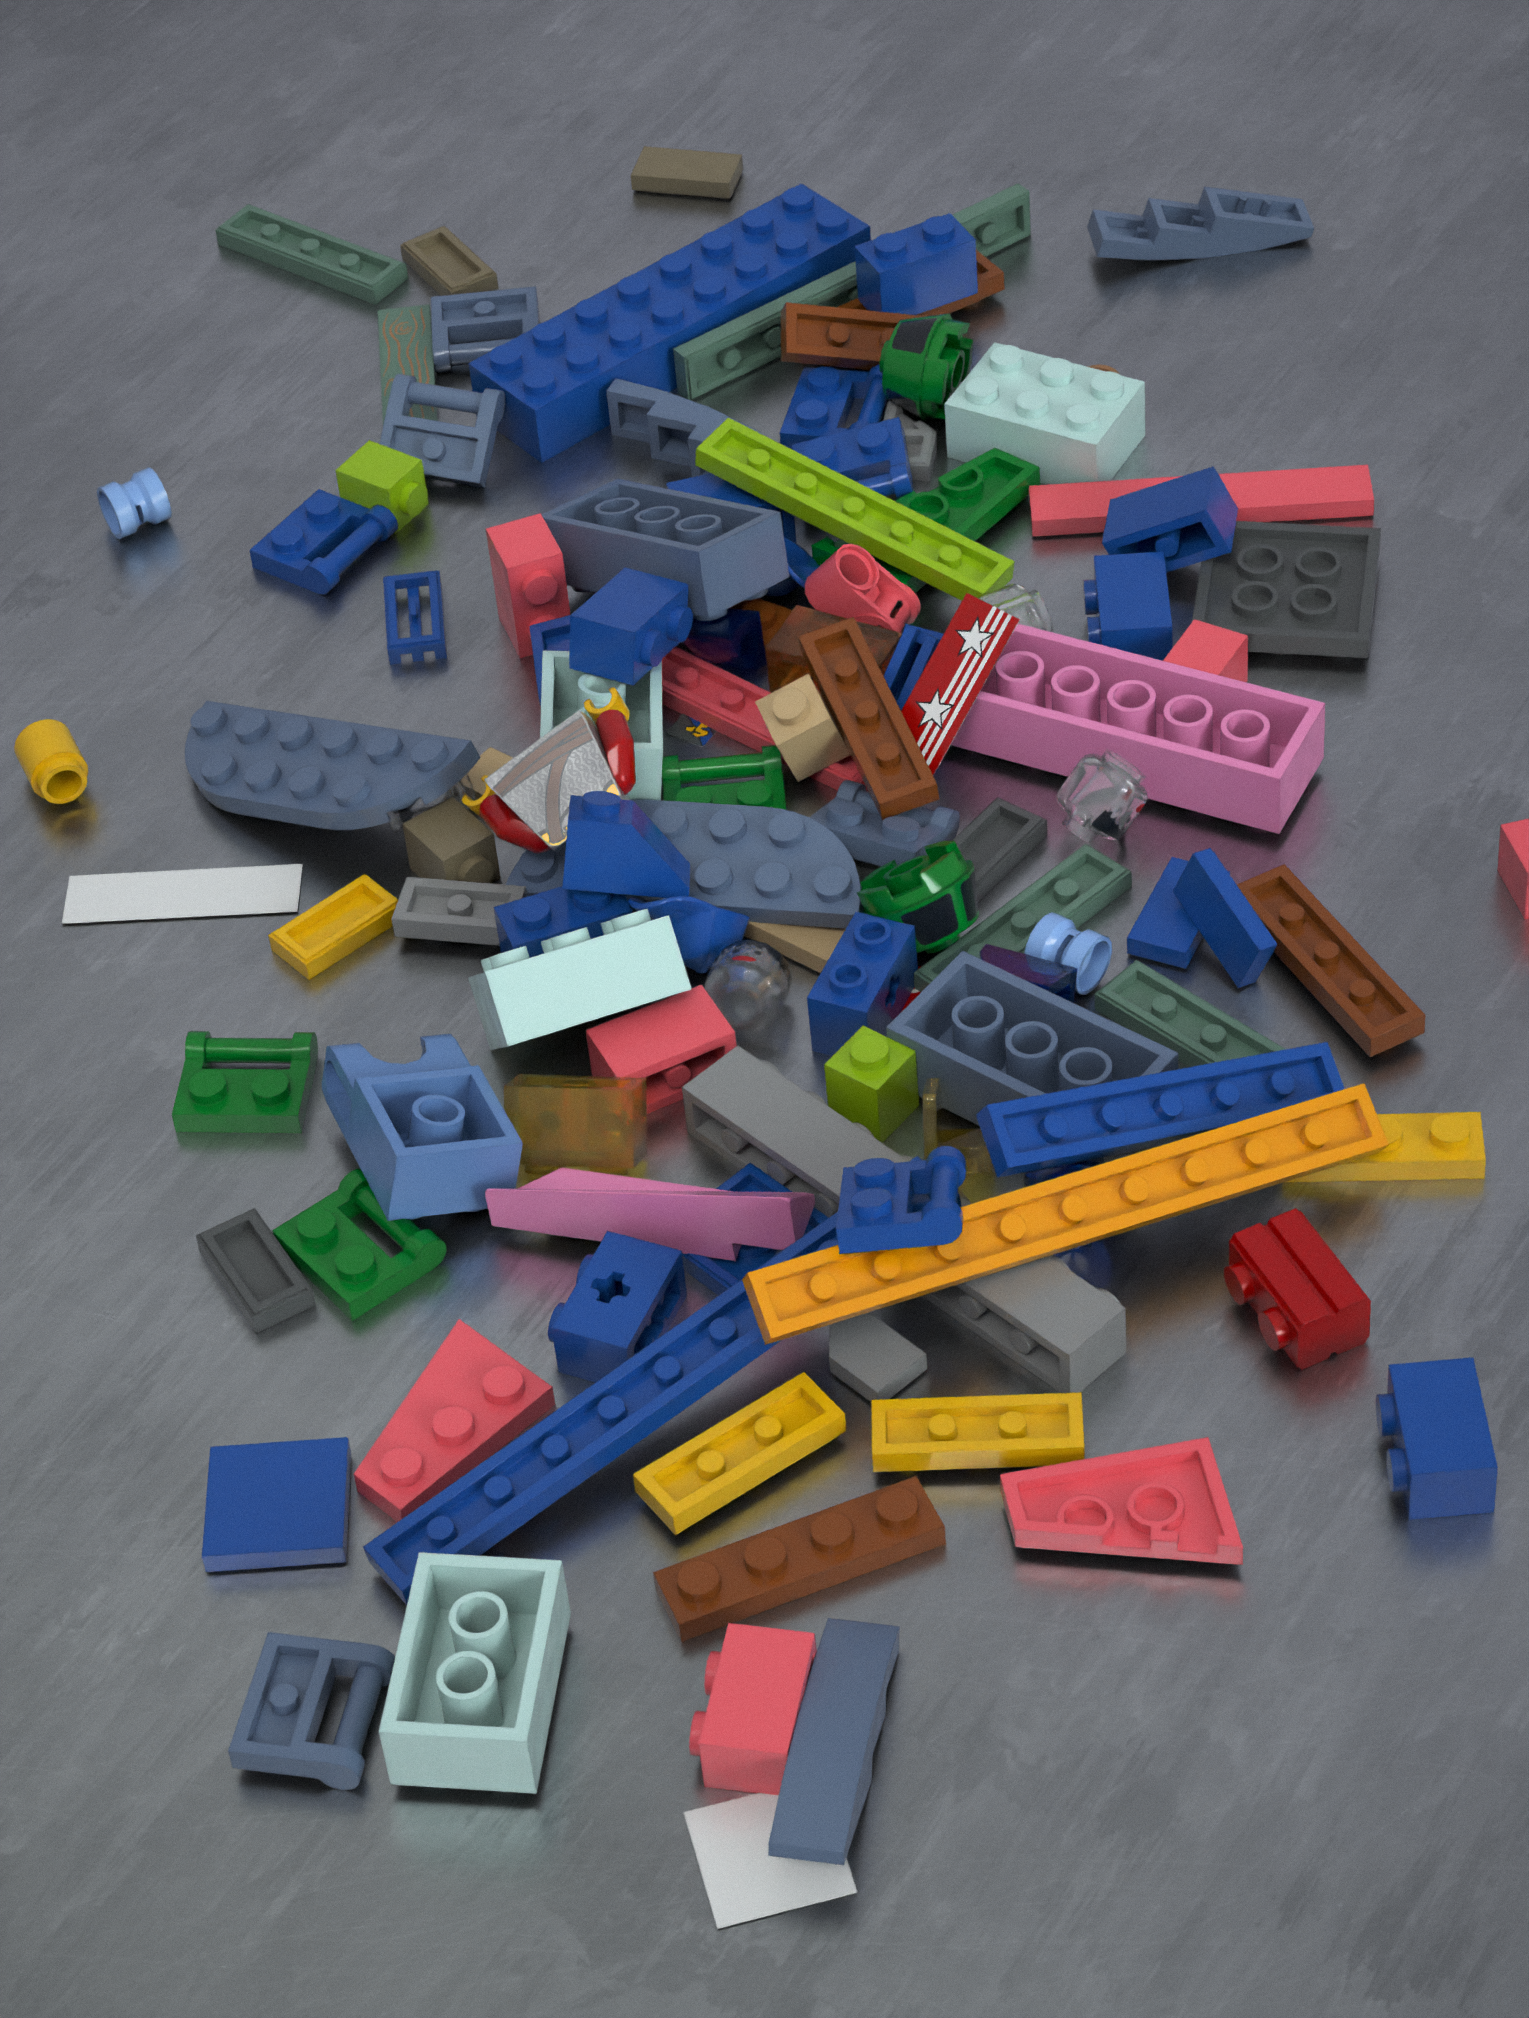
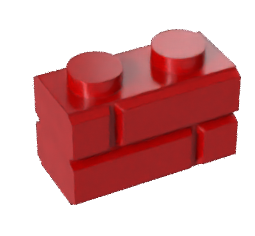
M1297 1208L1270 1218L1264 1226L1258 1223L1233 1233L1229 1240V1265L1224 1268L1225 1283L1232 1298L1238 1304L1242 1305L1248 1302L1257 1313L1262 1336L1272 1350L1277 1351L1283 1348L1296 1367H1300L1303 1370L1329 1359L1333 1352L1339 1355L1365 1344L1370 1336L1371 1300L1301 1210L1298 1211Z

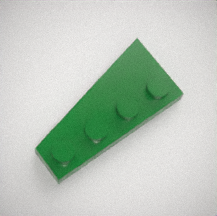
M993 448L938 477L939 487L929 492H910L897 499L896 502L976 541L1029 495V486L1040 485V467L1002 450ZM827 536L811 545L812 558L820 566L841 546L849 543L841 539L834 542ZM872 555L875 561L901 583L910 587L915 593L926 584V582Z

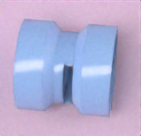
M150 467L133 473L130 481L119 484L113 481L97 489V498L104 519L111 532L118 539L134 534L141 524L149 522L156 525L172 517L171 506L165 488L158 475Z
M1051 912L1045 915L1031 932L1025 948L1024 964L1028 970L1043 977L1058 976L1064 987L1076 993L1086 995L1093 991L1107 971L1112 955V942L1109 937L1094 930L1087 929L1081 932L1076 929L1072 920Z

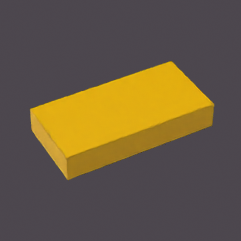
M363 874L270 933L268 936L271 950L310 980L393 927L391 919L398 899L369 876Z

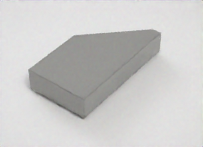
M888 401L884 421L896 417L900 418L905 433L912 481L930 482L937 451L936 431L921 420L914 422L903 413L902 407L892 401Z
M870 1312L829 1325L830 1372L870 1402L871 1400L892 1398L927 1370L926 1353Z

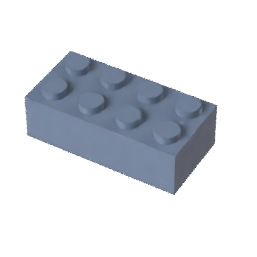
M616 479L541 514L563 553L567 586H572V590L575 592H597L626 567L687 583L688 607L693 612V618L700 621H709L725 616L728 608L744 600H753L766 595L768 592L767 588L789 578L781 514L779 511Z
M964 951L886 1027L888 1038L916 1051L919 1096L977 1125L979 1123L976 1114L987 1104L1178 1069V1052ZM1138 1151L1061 1165V1167L1071 1172H1077L1135 1154Z

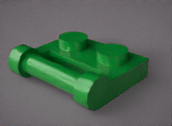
M776 745L762 746V752L688 760H679L678 755L663 756L662 784L665 801L763 806L786 810L781 754ZM765 776V780H749L745 782L681 788V784Z
M189 1031L185 1042V1062L172 1111L175 1131L302 1134L318 1059L316 1033L295 1032L293 1038H212L209 1031ZM211 1063L290 1064L289 1069H210Z
M360 1168L349 1172L340 1182L338 1190L272 1230L274 1236L297 1269L351 1321H354L434 1270L444 1259L447 1248L445 1242L429 1229L421 1230L411 1220L398 1219L388 1221ZM364 1212L403 1251L390 1258L350 1219Z

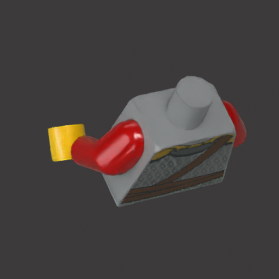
M615 687L609 688L612 698L609 704L603 708L597 709L590 698L584 702V707L592 720L582 711L578 710L489 776L483 775L480 779L486 784V790L482 797L473 800L465 794L461 799L462 802L483 819L499 839L536 854L552 849L561 856H565L570 795L583 796L590 791H607L618 795L621 800H631L628 793L636 783L634 740L627 723L630 716L629 709Z

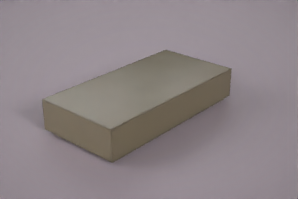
M644 146L631 173L632 190L731 199L743 172L742 154Z
M445 226L400 244L402 260L440 296L499 289L497 273Z

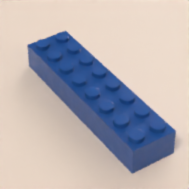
M801 183L471 361L468 365L472 391L483 393L486 388L504 391L506 398L505 410L501 421L498 423L497 431L543 463L610 426L606 390L615 378L671 392L677 388L673 348L855 262L854 246L871 241L870 226Z

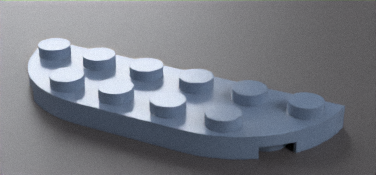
M206 701L191 717V727L185 743V763L188 772L203 796L216 807L235 814L330 830L363 829L390 822L391 818L387 812L405 809L414 804L420 797L424 804L427 805L459 782L481 758L471 740Z
M633 799L638 807L690 863L689 897L703 900L718 908L746 915L750 918L749 922L846 929L855 912H864L863 905L857 892L862 891L861 881L849 851L832 831L805 815L781 808ZM552 849L539 854L526 850L513 868L506 885L526 886L527 896L563 886L565 856H561ZM625 895L627 901L629 898L635 897L646 903L666 899L660 897ZM631 907L633 913L637 912L636 909Z

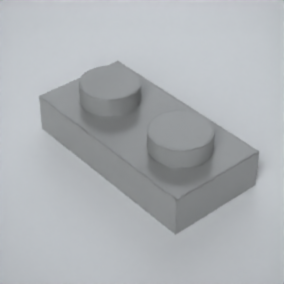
M406 877L391 919L394 936L500 946L494 907L527 897L526 886Z

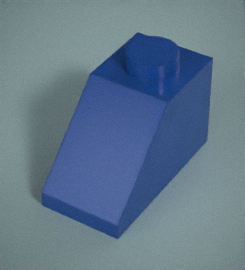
M590 791L583 796L570 795L562 889L660 898L689 896L690 863L633 800H621L618 795L607 791Z

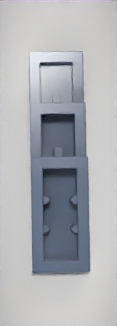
M1205 186L1198 204L1148 198L1143 215L1093 209L1087 225L1097 257L1150 261L1202 259L1259 251L1311 238L1315 229L1303 199Z
M617 378L606 390L611 435L650 443L652 459L691 467V477L709 473L695 465L696 448L727 418L762 434L756 429L713 408L663 390Z
M828 1618L797 1717L769 1838L768 1856L844 1865L872 1781V1754L886 1715V1689L899 1653L900 1626Z

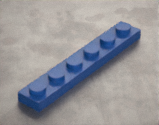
M1328 1042L987 1104L976 1114L996 1176L999 1178L1158 1147L1345 1088Z

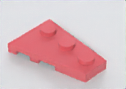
M458 1319L354 1472L357 1492L393 1520L399 1522L494 1455L555 1405L553 1387L462 1320Z
M1209 1437L1000 1474L1001 1495L1015 1547L1243 1565V1545Z

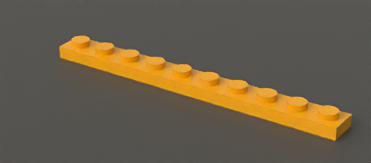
M1365 1083L963 1206L961 1207L963 1213L962 1232L955 1241L949 1244L839 1254V1248L836 1245L748 1272L742 1279L766 1345L1381 1152L1389 1144Z

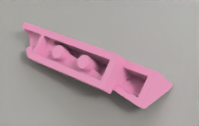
M559 1168L517 1189L487 1188L485 1191L491 1224L495 1227L599 1242L602 1241L606 1232L610 1231L678 1249L683 1254L689 1253L736 1261L741 1245L777 1250L786 1249L803 1237L815 1205V1197L812 1193L734 1192L569 1168Z

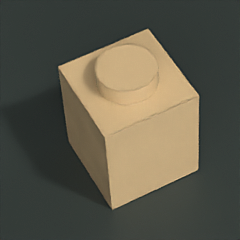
M809 674L755 701L778 750L798 782L851 755L824 699Z

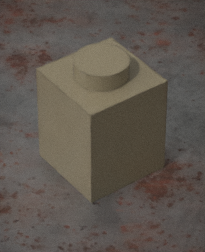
M453 796L402 824L410 869L420 878L493 883L501 878L494 833Z

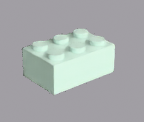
M995 342L944 404L947 458L967 463L983 453L997 448L1039 466L1040 483L1046 485L1111 481L1145 436L1144 381L1121 376L1116 372L1102 371L1072 363L1066 359L1053 358L1022 350L1016 346Z
M543 650L540 738L578 710L582 711L592 720L584 707V702L590 698L597 709L603 708L609 704L612 698L609 688L615 687L629 709L630 716L627 723L634 740L636 783L628 795L631 800H661L663 759L662 661L632 686L570 669L569 651Z
M647 908L600 923L604 933L603 936L591 939L588 929L585 927L541 941L544 954L530 958L527 947L523 946L480 960L484 972L468 977L490 1050L508 1047L691 990L692 988L669 915L651 920Z
M419 1552L379 1728V1736L391 1785L537 1794L571 1616L562 1560Z

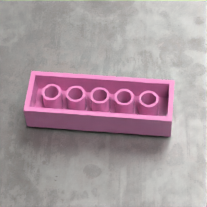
M1017 624L951 745L1280 834L1324 758L1325 703Z

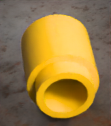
M45 719L28 725L20 732L15 741L14 752L34 792L54 804H65L78 798L87 785L88 766L68 727L60 721Z

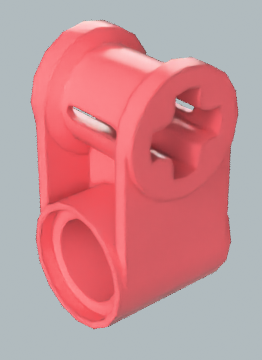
M854 544L841 546L807 577L804 585L809 603L816 611L829 618L833 623L854 617L872 654L878 657H887L894 653L905 624H912L920 613L921 603L916 593L875 561L867 550ZM901 601V607L892 612L897 602ZM880 625L874 636H871V629Z

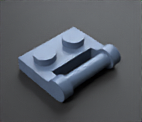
M536 286L431 297L432 349L435 372L452 371V366L466 365L490 352L493 348L507 343L538 325L540 322Z
M396 374L391 386L379 444L421 459L426 479L485 488L498 423L501 421L505 410V393L502 390L489 388L480 393L419 383L415 376ZM413 404L478 414L475 427L410 417L408 415Z
M844 780L837 791L836 797L809 817L832 831L842 841L853 859L880 867L894 859L897 865L909 859L927 855L924 846L942 841H952L956 837L960 823L959 812L943 806H938L935 810L920 806L882 820L869 792L866 791V786L850 780Z
M268 1632L228 1749L232 1768L316 1778L324 1784L339 1790L356 1788L360 1783L365 1767V1760L361 1755V1751L380 1690L390 1683L395 1661L394 1654L388 1649L374 1644ZM336 1675L352 1677L353 1682L333 1745L315 1743Z

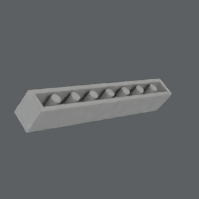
M738 1045L682 1087L686 1126L689 1134L739 1169L744 1168L751 1162L790 1191L814 1194V1208L827 1217H831L838 1212L843 1167H854L859 1162L872 1158H886L894 1163L912 1160L911 1157L904 1154L899 1155L877 1140L864 1125L857 1122L852 1123L828 1107L826 1102L815 1092L805 1091L784 1077L771 1062L759 1060ZM958 1190L962 1207L972 1204L969 1201V1199L960 1190ZM1055 1255L922 1296L1059 1393L1081 1392L1126 1354V1308L1109 1291L1102 1288L1097 1289L1070 1271L1065 1262Z

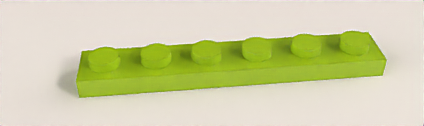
M727 418L696 448V466L849 544L864 548L874 557L961 601L966 593H969L989 604L1013 578L1015 561L730 418Z

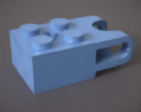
M452 1034L420 1037L423 1050L420 1059L406 1064L387 1063L374 1058L360 1043L326 1047L321 1086L326 1103L388 1221L398 1219L412 1220L424 1216L457 1212H479L488 1209L485 1198L487 1188H516L523 1142L479 1065H470Z

